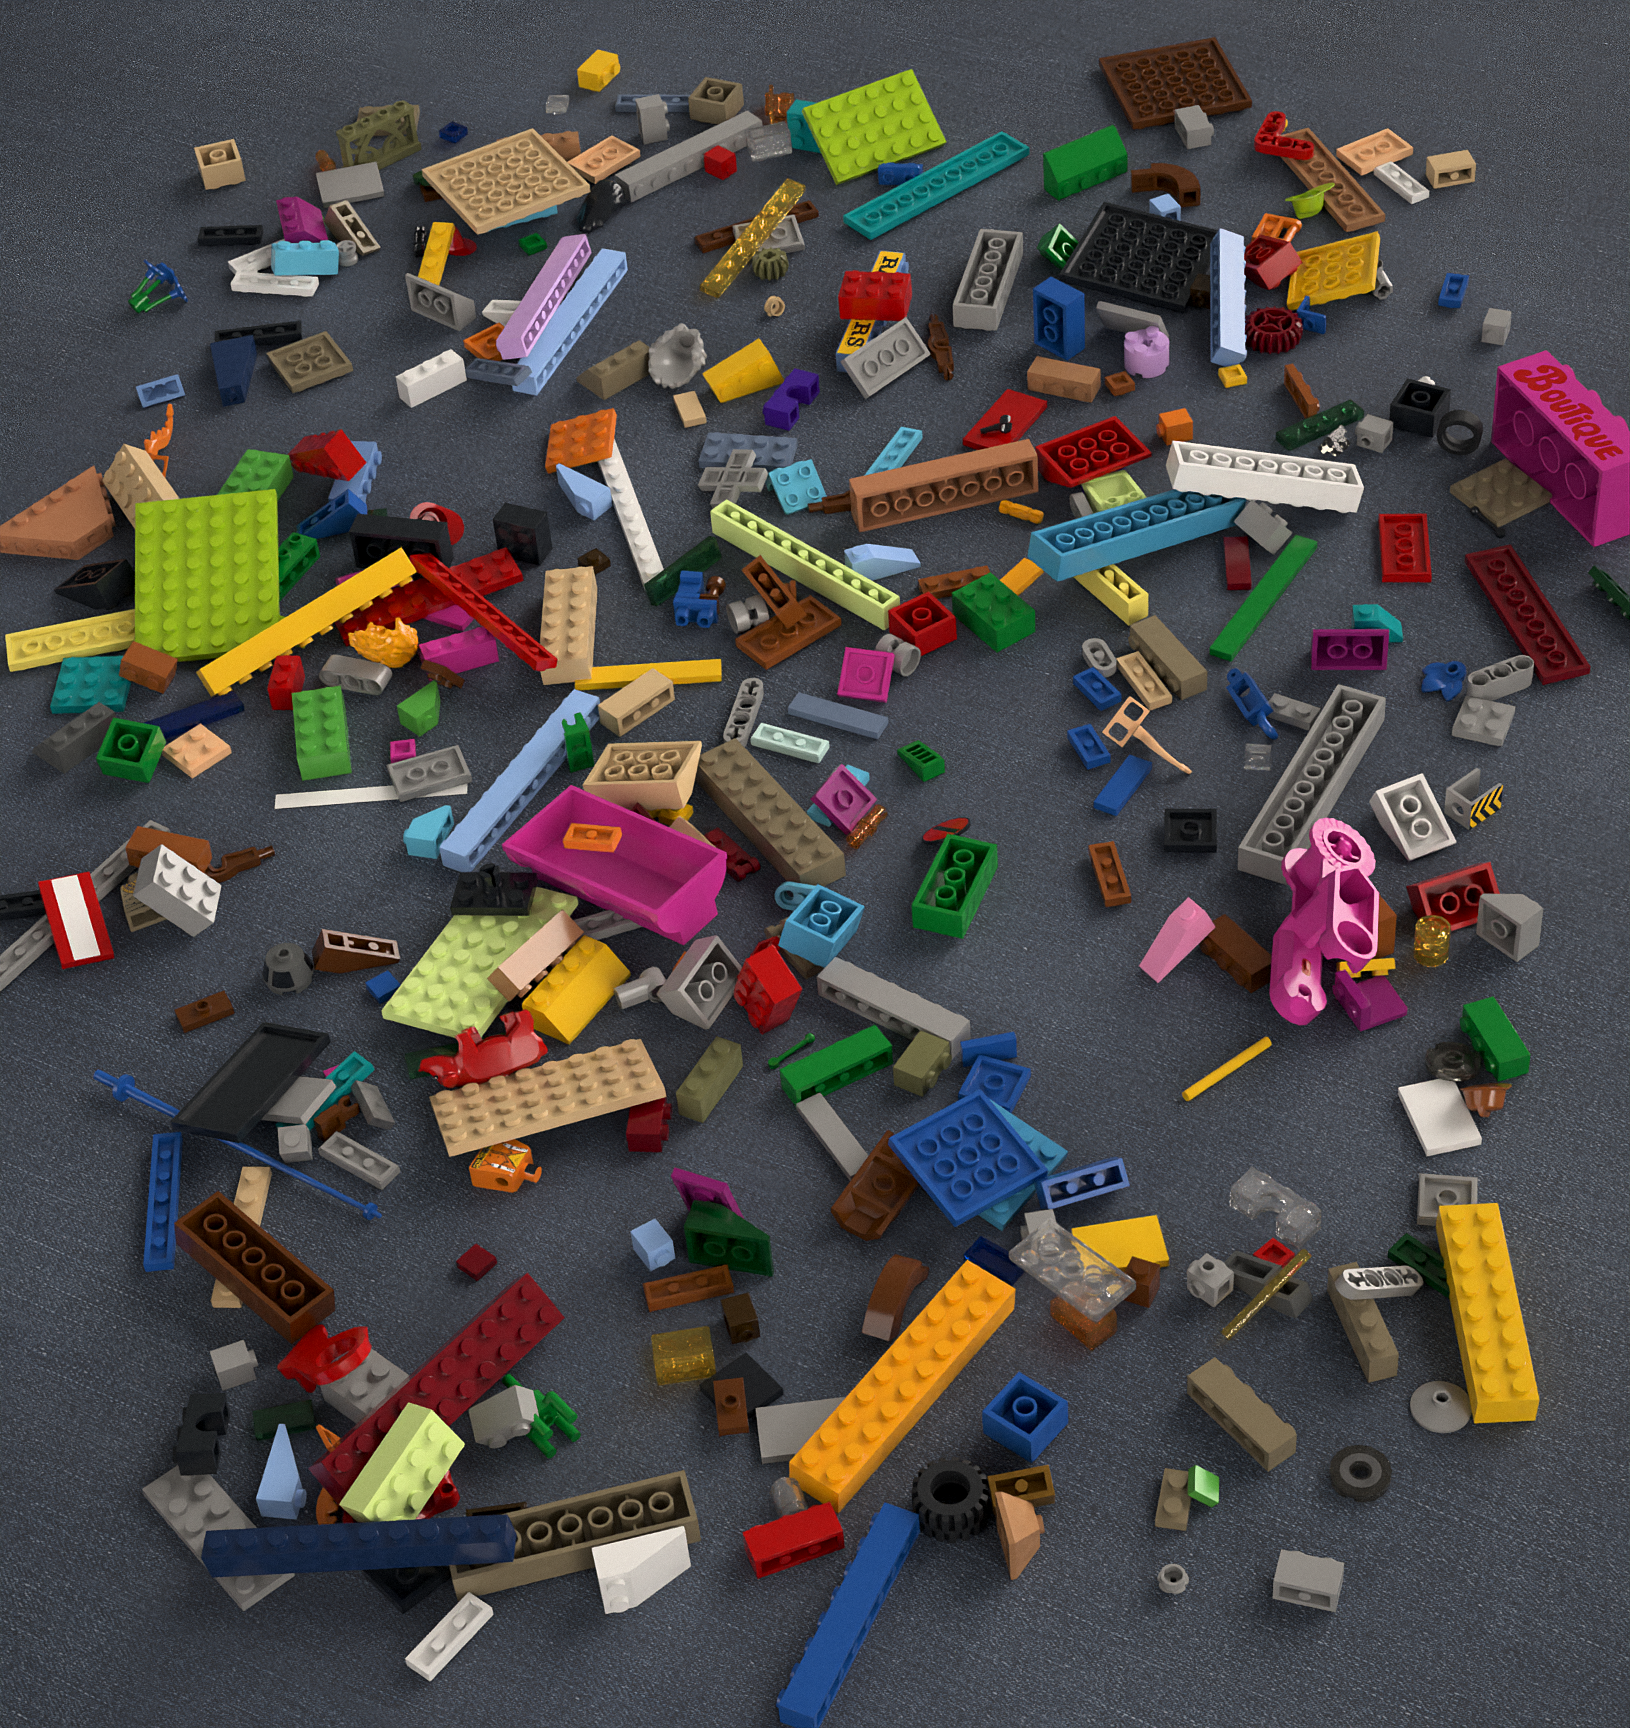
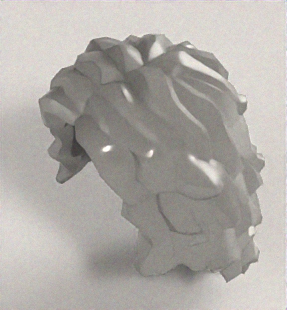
M680 323L672 330L665 331L663 335L658 337L655 343L651 344L649 348L648 371L657 385L662 384L664 389L667 386L671 389L681 387L689 383L690 379L701 369V366H705L707 355L703 348V340L700 338V333L697 329H688L686 325Z

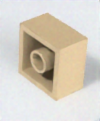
M234 139L194 148L198 168L206 190L246 181L242 161Z

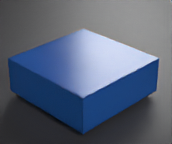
M388 970L365 982L366 989L379 1004L390 999L401 986Z

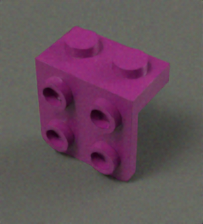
M1346 969L1335 973L1333 993L1360 1032L1407 1015V1006L1386 977L1380 975L1355 983Z

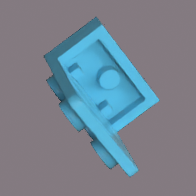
M812 459L804 462L799 461L785 468L774 469L768 473L765 481L768 491L775 490L782 510L787 515L807 509L808 503L821 502V498L827 496Z

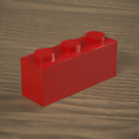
M830 1501L821 1505H813L807 1510L792 1515H784L778 1520L764 1525H756L742 1532L745 1551L757 1579L845 1548L843 1529Z

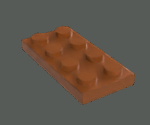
M810 595L798 602L807 615L792 627L787 629L778 616L775 615L736 638V647L767 670L842 625L841 618Z

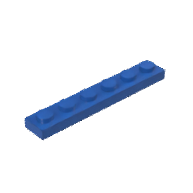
M181 1132L153 1135L143 1262L145 1272L174 1269L176 1248L174 1223L178 1219L183 1146Z

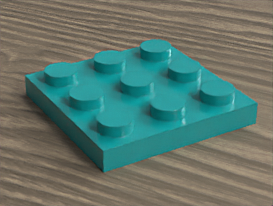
M123 656L63 658L50 705L52 714L84 713L98 702L114 712H124L131 681L119 676Z

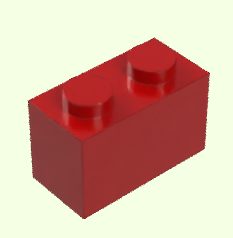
M276 656L267 687L272 710H293L292 693L301 692L305 680L300 656Z

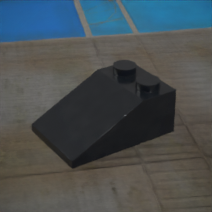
M127 559L87 564L66 579L54 591L60 596L95 610L104 608L110 610L119 604L118 600L134 592L135 572Z

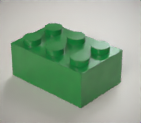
M991 572L952 592V614L996 653L1035 632V610Z

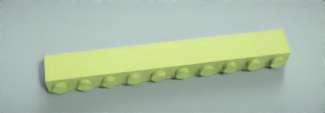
M727 499L710 511L712 532L756 558L761 555L768 565L885 631L889 628L888 610L900 605V597Z

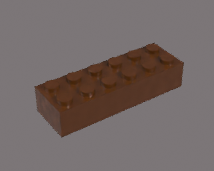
M219 1191L174 1223L176 1244L289 1343L293 1344L335 1311L334 1289Z

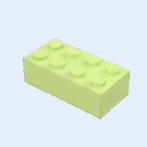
M408 1402L339 1505L358 1523L414 1520L465 1443L433 1410Z

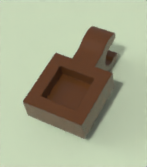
M346 1095L338 1101V1106L334 1104L326 1111L321 1112L314 1119L318 1138L326 1142L336 1131L341 1132L345 1129V1121L359 1114V1104L356 1102L348 1107L351 1101L350 1097Z

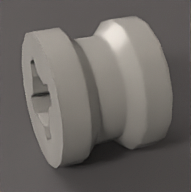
M344 240L336 244L339 250V265L352 266L358 262V255L355 252L356 244L353 241Z

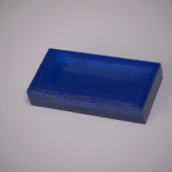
M982 1236L963 1254L965 1262L969 1260L1010 1286H1013L1028 1269L1027 1261Z

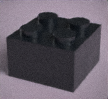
M1407 378L1390 404L1389 421L1393 422V428L1433 438L1438 430L1441 418L1449 412L1451 389Z
M505 503L492 519L497 549L500 550L506 547L514 560L540 566L553 549L547 512Z

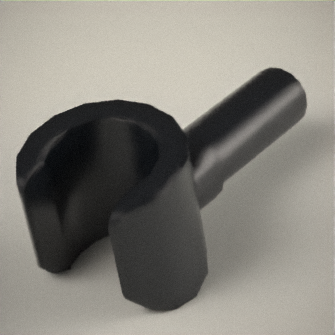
M1002 415L999 423L981 428V434L995 430L1009 433L1012 429L1011 417L1009 415Z

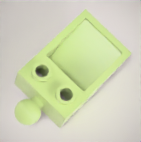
M1125 469L1108 473L1081 484L1093 513L1147 498Z

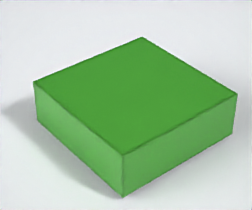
M1194 1465L1188 1469V1496L1211 1508L1219 1503V1477Z

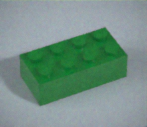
M947 834L911 905L913 928L963 939L998 868L997 844Z

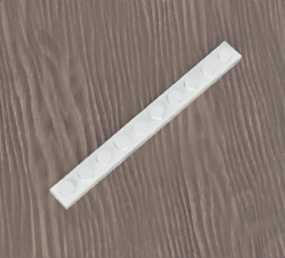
M614 439L612 457L597 462L605 484L610 488L612 503L644 590L668 585L666 574Z

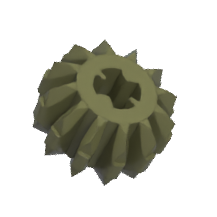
M770 247L769 249L762 248V251L755 253L752 267L755 276L760 277L761 280L768 279L770 281L771 279L778 280L779 277L785 276L789 263L785 251H781L780 248L772 249Z

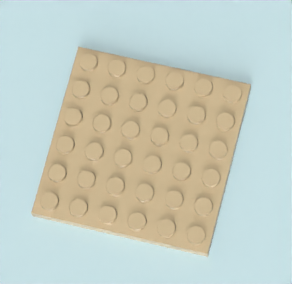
M533 128L422 169L423 177L477 235L487 233L494 228L505 226L515 220L523 219L536 212H542L547 208L563 204L565 201L591 192L590 185Z

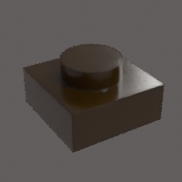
M597 548L577 558L579 567L593 566L595 575L611 566L610 558Z

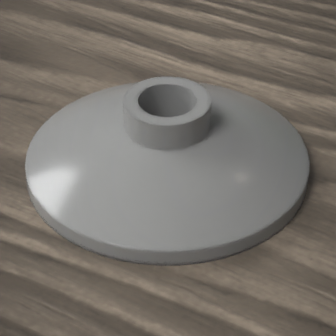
M1432 1381L1421 1385L1415 1390L1410 1401V1411L1415 1421L1423 1428L1436 1433H1451L1461 1429L1468 1423L1472 1413L1467 1393L1459 1386L1445 1381Z

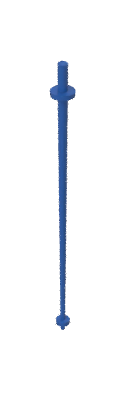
M98 1069L93 1075L95 1080L113 1088V1097L118 1101H125L128 1097H131L172 1118L180 1112V1110L135 1088V1080L128 1074H124L117 1079ZM217 1139L362 1210L363 1217L367 1220H371L374 1217H382V1214L377 1212V1205L372 1202L365 1206L242 1142L236 1143Z

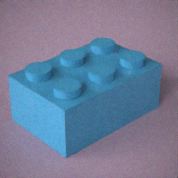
M817 884L786 920L778 946L786 949L791 954H796L811 961L814 965L825 968L857 932L865 906Z

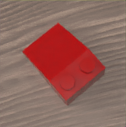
M1260 234L1246 246L1244 261H1246L1244 275L1260 288L1272 290L1281 284V280L1286 276L1294 274L1298 269L1297 267L1303 262L1289 241Z

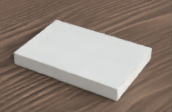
M1452 1076L1398 1088V1096L1426 1156L1481 1145L1482 1137Z

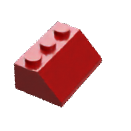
M1490 862L1477 863L1406 886L1413 912L1431 937L1477 923L1480 896L1482 894H1500Z

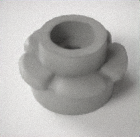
M1177 1564L1164 1566L1157 1577V1580L1160 1582L1159 1587L1165 1593H1182L1186 1589L1185 1585L1189 1583L1187 1573L1183 1567Z

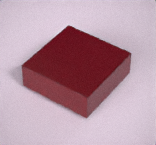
M474 1244L456 1260L457 1268L476 1281L480 1280L497 1264L496 1257L478 1244Z

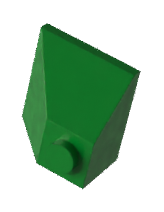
M1059 223L1041 237L1036 249L1043 257H1046L1053 265L1062 270L1079 242Z

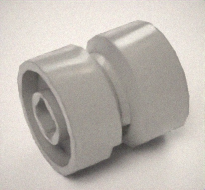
M760 594L746 598L745 603L739 600L726 606L730 625L736 634L748 631L751 626L757 627L769 620L766 604Z
M892 634L883 636L875 648V651L894 653L895 658L892 670L902 676L912 674L918 666L921 657L918 647L904 642Z

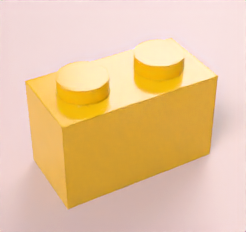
M601 50L595 51L577 69L579 87L600 92L620 72L618 54Z

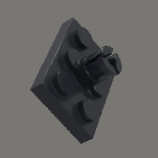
M493 863L483 865L479 872H460L450 906L451 914L529 916L538 883L537 873L501 872L498 865L495 867Z

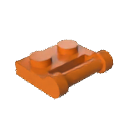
M1265 213L1252 235L1251 242L1260 234L1281 239L1278 237L1282 229L1288 228L1284 238L1281 240L1291 243L1295 234L1300 231L1302 223L1298 219Z

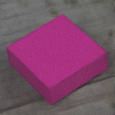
M415 739L390 742L391 764L416 757Z

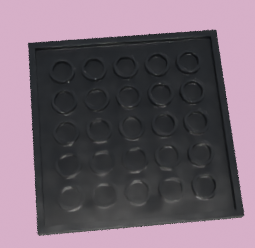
M1103 202L1060 272L1059 281L1127 298L1132 301L1170 309L1174 312L1184 313L1190 303V287L1198 273L1206 274L1210 267V243L1218 230Z

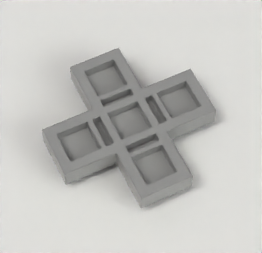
M733 449L726 467L705 468L698 486L701 491H715L710 502L713 509L726 499L736 504L741 492L762 491L768 472L765 468H751L756 457L753 450Z

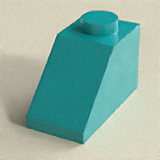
M1378 604L1352 605L1351 629H1389V642H1403L1401 622Z

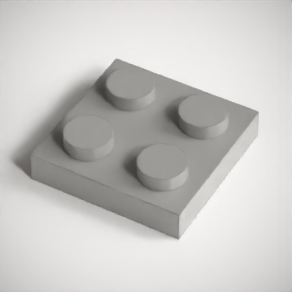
M1465 696L1452 728V736L1502 747L1515 714V706Z

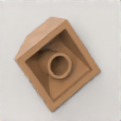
M1002 1491L995 1492L997 1531L1010 1579L1013 1580L1019 1577L1040 1548V1534L1045 1533L1041 1514H1035L1031 1502Z

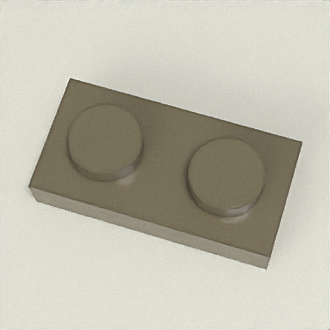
M1165 1468L1155 1518L1156 1527L1186 1531L1192 1497L1188 1496V1471Z

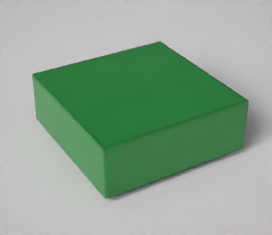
M538 233L518 240L519 246L529 256L548 249L547 242Z

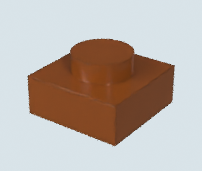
M1126 371L1105 377V385L1114 397L1135 390V382Z

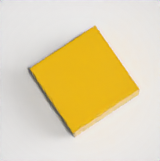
M1240 364L1218 369V376L1225 388L1247 384V376Z

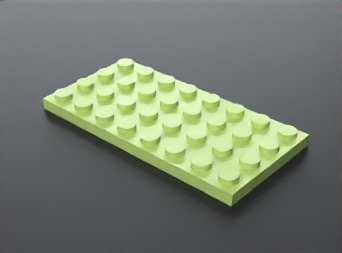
M536 887L529 916L454 915L381 1010L383 1018L455 1038L454 1035L461 1033L462 1030L475 1026L482 1037L508 1002L487 978L562 909L570 917L578 906L577 897Z

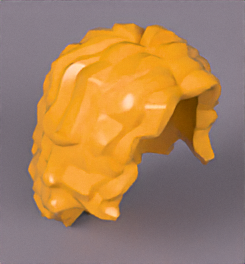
M396 618L395 630H386L384 626H376L370 622L365 631L348 633L349 644L355 648L358 654L372 662L384 664L389 668H401L414 657L418 649L417 630L410 628V625L403 624L400 618Z

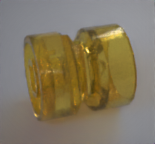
M1427 915L1420 918L1415 926L1414 958L1425 966L1442 965L1449 956L1450 923L1443 917L1436 915Z

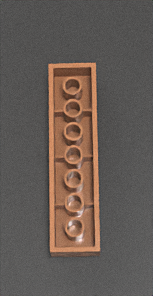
M1026 439L849 479L852 517L858 531L864 532L1038 492L1037 454L1030 440Z

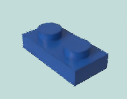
M1447 273L1439 296L1438 306L1461 308L1469 283V275Z
M1094 667L1073 676V684L1100 711L1122 701L1121 693Z
M1091 724L1067 730V738L1086 769L1111 763L1110 753Z

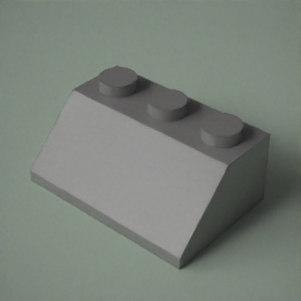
M407 273L405 275L412 311L458 331L476 319L474 300Z
M717 935L697 939L657 992V995L672 1014L706 1030L711 1027L732 997L738 980L737 975L742 967Z

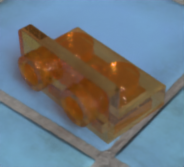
M769 85V92H765V115L770 117V124L787 123V111L795 101L794 93L783 92L774 94L773 85Z

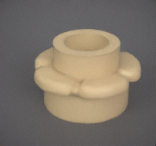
M770 296L764 305V310L769 317L780 316L785 309L784 302L780 297Z

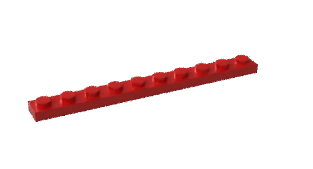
M431 553L410 555L409 560L419 574L424 576L494 637L505 644L507 648L524 660L533 670L545 671L546 669L557 667L558 659Z

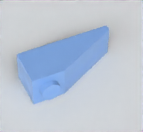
M562 464L556 465L558 483L578 513L596 520L613 506L609 487Z
M863 544L844 550L845 566L871 581L921 567L912 549Z
M279 1424L256 1501L262 1517L297 1520L300 1508H303L306 1503V1490L302 1488L285 1424Z

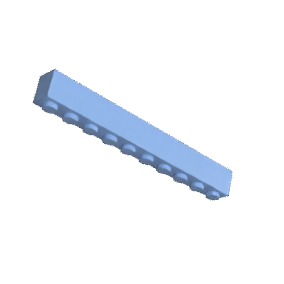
M602 248L598 255L594 257L592 263L585 269L584 274L576 281L575 286L567 293L561 305L558 306L529 355L519 359L517 364L529 366L532 373L520 385L512 386L513 391L538 395L628 271L625 252Z
M574 689L568 697L563 699L562 704L549 716L546 723L537 730L529 743L524 745L522 751L510 762L506 770L497 777L495 783L488 791L484 792L477 804L469 810L466 817L456 825L454 831L441 843L439 849L443 866L459 872H472L567 758L562 720L565 719L568 725L576 724L574 714L581 712L590 731L600 719L598 711L599 697Z

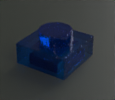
M453 121L439 130L440 138L454 144L468 135L466 126Z

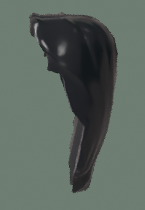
M604 179L599 180L590 190L591 192L585 197L577 217L579 231L590 234L593 230L602 227L612 213L617 211L619 207L621 208L623 204H626V195L618 183Z

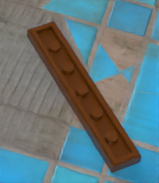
M808 200L694 237V241L701 252L706 253L736 243L733 225L795 215L798 224L819 217V212L812 202Z

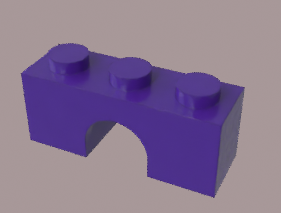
M794 368L789 376L785 377L781 386L774 391L769 401L765 402L762 410L765 417V425L790 431L800 418L798 403L810 405L820 393L819 375Z

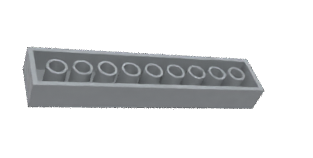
M1340 684L1337 685L1238 847V870L1287 885L1281 869L1284 856L1292 849H1308L1310 847V828L1316 821L1329 815L1384 722L1385 697Z

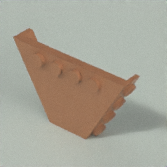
M92 466L0 526V553L79 560L114 537L112 527H115L116 524L106 488L102 482V474H97L95 466Z

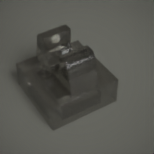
M1341 424L1317 448L1323 454L1329 451L1335 457H1338L1343 450L1345 451L1350 446V442L1345 437L1347 430Z

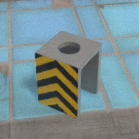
M1478 768L1446 789L1444 813L1468 830H1471L1501 808L1503 785L1501 783H1498L1474 801H1469L1479 792L1481 770ZM1461 806L1464 814H1460L1456 809Z

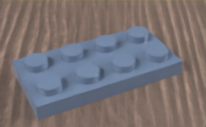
M708 432L699 458V468L726 467L733 449L753 450L756 454L751 468H765L769 473L774 469L792 465L798 446L797 438Z

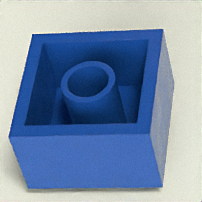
M1018 1372L982 1411L983 1433L1025 1460L1033 1463L1068 1424V1401Z

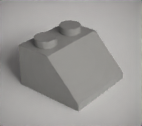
M1482 894L1479 899L1476 934L1518 962L1539 946L1543 908L1523 894Z

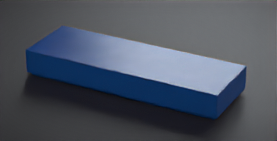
M1129 754L1094 800V808L1117 816L1152 770V762Z

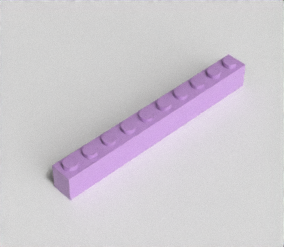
M586 234L562 237L496 340L497 350L501 353L503 360L527 357L591 255Z

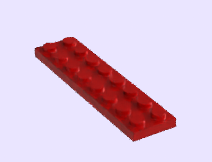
M506 547L449 568L481 596L524 581L520 569ZM424 577L409 582L403 587L392 589L393 593L383 599L379 596L371 600L373 605L363 611L357 608L351 612L353 614L352 618L342 624L338 620L334 622V625L347 647L350 646L348 633L365 631L370 622L376 626H384L386 630H393L396 627V618H400L402 623L406 625L456 604Z

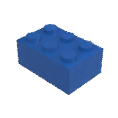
M1049 277L1033 288L1034 343L1065 360H1069L1085 349L1084 293L1053 277Z

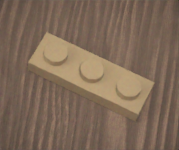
M1139 651L1116 658L1118 669L1149 711L1172 703V695Z

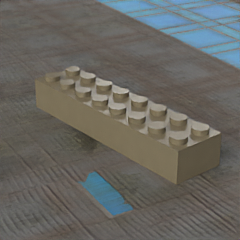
M736 738L700 755L695 781L786 881L814 886L819 884L824 887L846 876L844 853Z
M685 1470L506 1513L517 1534L513 1562L449 1566L457 1600L460 1601L468 1592L474 1596H481L594 1568L593 1547L684 1526L687 1544L699 1542L701 1537L698 1519Z

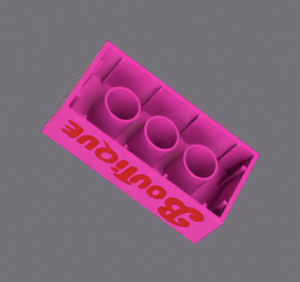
M1547 350L1498 366L1491 442L1513 465L1552 494L1550 503L1593 547L1629 535L1630 431L1625 420L1619 415L1614 416L1605 408L1597 392L1587 390L1576 379L1572 368L1567 364L1561 365Z

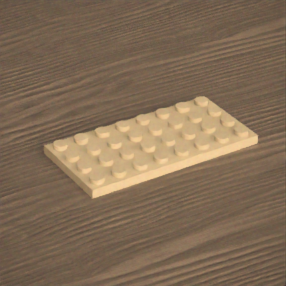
M629 1039L616 1046L600 1047L596 1051L586 1054H574L568 1059L557 1062L549 1061L542 1066L532 1069H520L507 1077L496 1076L483 1084L469 1083L462 1088L452 1091L443 1090L429 1098L448 1155L451 1157L666 1097V1092L642 1040Z

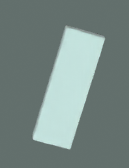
M764 723L759 725L750 738L751 745L815 763H820L829 749V741Z

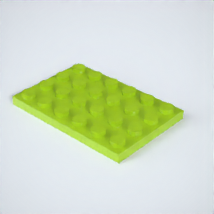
M912 69L802 109L803 116L836 185L877 171L878 166L882 163H898L946 144L943 133Z

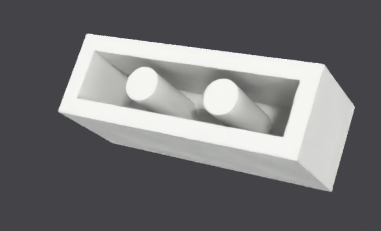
M452 349L396 376L399 398L411 408L467 381L463 358Z

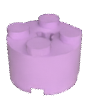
M1149 326L1146 329L1126 333L1124 340V367L1126 371L1134 376L1135 373L1142 374V378H1153L1162 375L1166 371V367L1169 366L1168 337L1160 332L1156 326Z

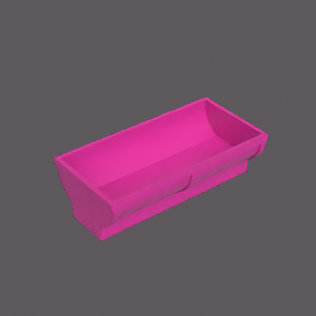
M570 785L502 844L503 851L506 852L510 861L520 866L531 868L533 873H537L538 879L605 910H611L625 919H629L682 945H685L718 915L715 898L725 878L727 859L725 851L573 785ZM571 823L620 827L622 837L614 853L564 848L563 839Z

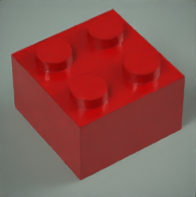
M929 591L888 610L889 633L902 639L904 642L918 647L921 656L957 639L956 617Z

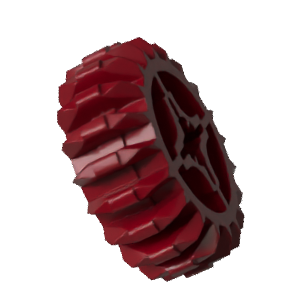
M1266 306L1265 309L1257 308V311H1251L1250 315H1247L1245 318L1247 347H1252L1253 351L1260 350L1261 354L1264 352L1280 354L1281 351L1288 352L1289 349H1295V345L1300 343L1303 335L1301 318H1298V314L1293 313L1291 309L1285 310L1284 307L1276 308L1274 306L1269 308Z

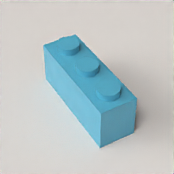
M323 240L320 243H311L310 241H300L299 243L279 241L278 243L271 244V269L275 276L338 274L339 250L332 241Z

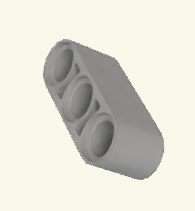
M331 655L319 672V679L327 686H341V689L370 695H380L392 678V671L384 664L341 655Z
M1518 655L1472 672L1468 676L1466 696L1493 701L1529 687L1532 684L1533 659L1526 655Z

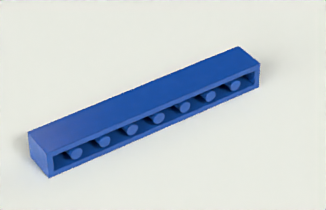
M885 1502L880 1512L874 1513L867 1537H862L858 1543L856 1558L853 1562H848L841 1586H836L833 1590L830 1600L831 1605L828 1611H823L817 1623L818 1630L815 1636L808 1638L801 1662L795 1663L792 1668L790 1683L787 1689H782L778 1695L776 1707L779 1708L780 1722L795 1728L820 1727L920 1533L919 1514Z

